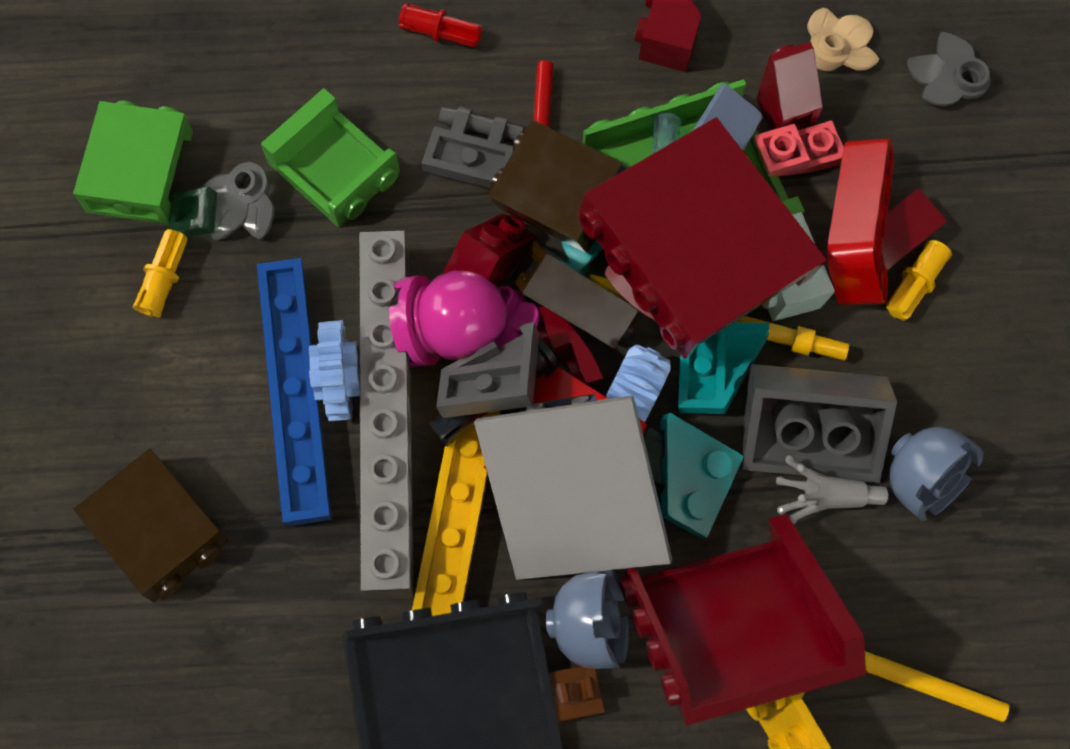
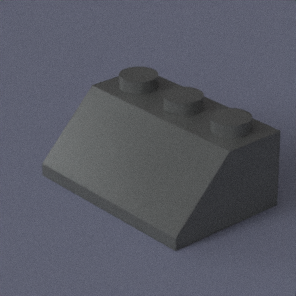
M751 364L744 405L742 446L744 458L742 460V470L804 476L786 463V456L791 455L798 463L824 475L880 483L897 400L888 377Z

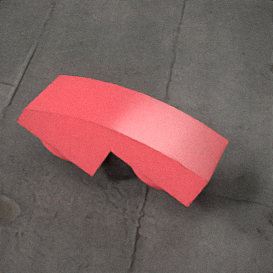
M832 120L797 130L795 124L754 135L753 138L768 176H790L839 166L842 162L844 147Z

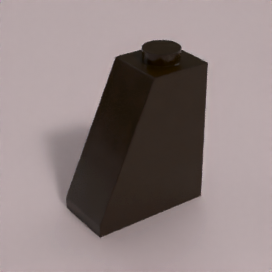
M533 241L511 277L523 294L612 348L616 347L619 340L625 341L636 326L637 318L635 315L639 311L637 308L536 241Z

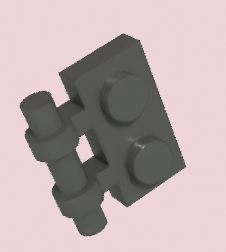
M442 106L439 114V123L452 127L451 130L434 126L421 163L422 171L490 188L494 175L498 170L505 167L513 153V146L503 144L504 141L515 142L517 136L524 131L525 127L509 123V118L496 115L495 119L473 114V109L459 106L457 110ZM470 130L489 135L488 140L475 136L467 135V133Z

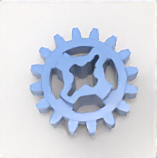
M343 320L319 322V329L317 331L319 343L309 346V376L315 400L323 399L326 417H328L329 422L351 420L353 410L352 397L360 396V355L357 350V342H348L346 339Z

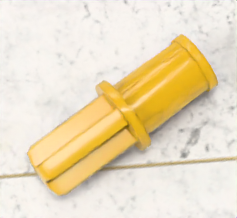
M167 229L164 232L152 264L144 266L143 270L146 272L140 292L132 306L134 310L150 317H161L168 293L173 283H177L179 280V276L175 272L188 241L186 235L171 229Z
M929 240L913 266L905 268L902 272V282L886 304L890 316L903 321L909 319L925 293L928 294L934 290V280L946 262L952 257L951 250L945 244L937 240Z

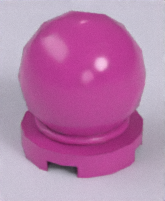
M453 270L437 276L432 282L426 276L404 277L397 281L393 289L400 293L398 305L389 307L391 333L398 353H408L410 357L408 365L410 367L435 365L441 356L446 360L457 361L471 357L477 350L493 341L497 345L506 328L507 306L497 286L481 274Z

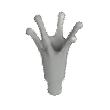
M791 455L786 456V463L808 479L806 481L786 479L782 476L776 478V484L805 490L806 494H800L798 501L781 505L777 508V512L780 515L793 509L804 508L789 516L793 524L806 515L825 509L864 507L866 504L885 505L888 500L886 487L869 486L863 481L824 475L798 463Z

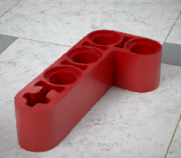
M891 138L847 141L844 145L827 246L829 272L839 305L885 304L887 302L888 275L883 256V246L894 174V149Z

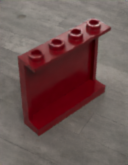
M717 117L586 192L577 213L584 232L590 238H596L605 251L606 260L611 269L616 274L623 275L632 287L633 297L638 306L643 311L651 313L660 326V333L665 343L671 349H677L683 359L688 358L699 344L796 283L797 286H800L811 279L827 260Z
M787 514L769 518L771 542L643 577L639 576L636 567L625 568L627 578L620 579V587L627 607H636L632 612L640 639L649 638L650 641L646 642L648 656L654 672L663 670L664 675L661 676V684L669 707L678 705L686 726L866 675L864 635Z

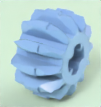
M636 344L629 348L606 397L612 399L634 395L638 416L645 422L670 372V360L649 347L646 349Z

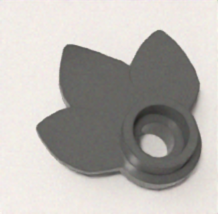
M940 32L937 40V54L911 57L907 61V66L913 79L919 84L926 86L922 99L936 106L953 105L961 98H979L985 94L990 86L991 77L988 66L982 60L975 58L974 50L968 42L951 33ZM963 78L970 79L973 83L967 82Z
M253 162L241 163L234 167L230 174L216 175L203 186L198 201L210 207L207 216V226L211 237L215 241L226 238L241 226L259 240H263L268 234L274 219L275 206L268 196L270 189L269 176L260 165ZM250 176V185L242 189L243 182Z

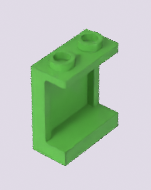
M324 88L260 143L268 164L338 228L348 219H356L365 210L367 202L379 191L384 192L395 183L398 173H400L397 153L391 148L384 152L338 110L336 98Z
M99 101L73 195L85 212L170 225L174 213V208L168 199L183 140L191 141L193 135L185 113L166 106L153 109L139 107L129 101H117L116 103Z

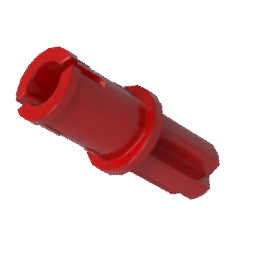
M405 2L399 15L398 23H400V29L433 37V41L437 43L442 38L463 45L477 47L482 37L481 25L447 16L445 9H441L438 12Z

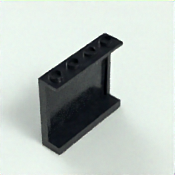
M517 592L497 597L499 605L480 608L479 600H470L451 604V613L432 616L431 608H422L403 612V621L384 624L383 616L353 621L354 630L346 631L342 635L359 749H563L537 608L544 605L543 599L527 600L526 592Z

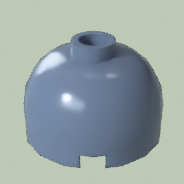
M942 426L927 428L919 431L914 436L907 433L897 441L892 449V455L895 458L890 466V485L894 495L921 521L927 520L925 514L927 510L936 516L950 505L969 484L971 478L965 472L971 462L979 468L983 460L984 451L967 436L952 428Z
M614 570L593 571L574 576L564 583L555 597L553 609H548L546 614V627L549 637L556 638L558 647L572 663L583 668L620 667L618 663H624L626 660L629 633L628 616L620 618L617 601H624L620 587V579Z

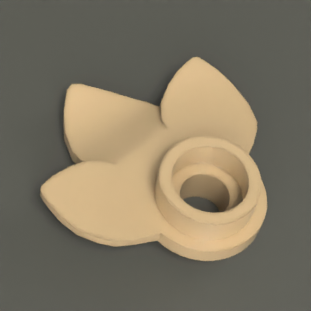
M827 8L818 9L810 17L807 29L812 36L810 41L814 48L818 69L833 71L838 66L845 65L855 70H867L875 66L880 60L877 54L866 46L873 35V27L867 19L858 15H846L838 19Z

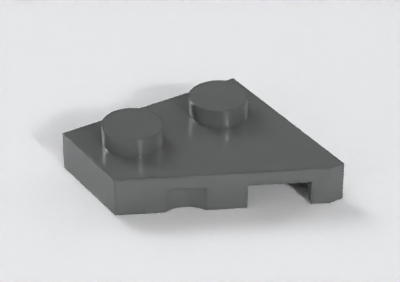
M534 322L526 323L519 327L523 335L498 348L493 341L477 350L471 357L460 359L441 369L436 408L443 418L533 406L540 334Z

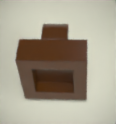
M579 666L549 673L558 723L604 714L605 711L595 669Z

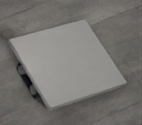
M595 394L538 402L533 403V406L524 407L518 413L478 418L474 421L516 580L671 564V551L634 395L596 401Z

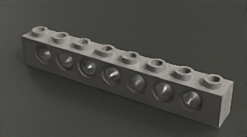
M405 231L359 232L361 592L366 600L413 599L411 368L408 365L410 360L408 353H398L395 347L389 318V307L398 305L400 293L393 289V287L401 278L409 277V252Z

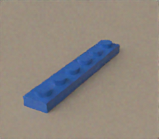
M301 258L257 264L282 522L286 527L332 520L319 400H315L309 376V346L313 344L304 265Z

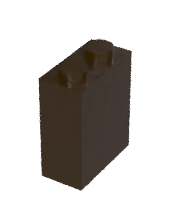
M532 119L526 131H522L517 136L513 144V153L505 167L498 170L494 175L488 197L502 211L588 254L596 238H590L584 232L579 222V215L577 213L584 194L626 169L621 162Z
M151 448L73 508L74 512L139 593L153 603L159 598L165 600L177 593L184 585L185 581L183 579L197 567L202 569L212 564L222 554L223 550L221 547L229 542Z

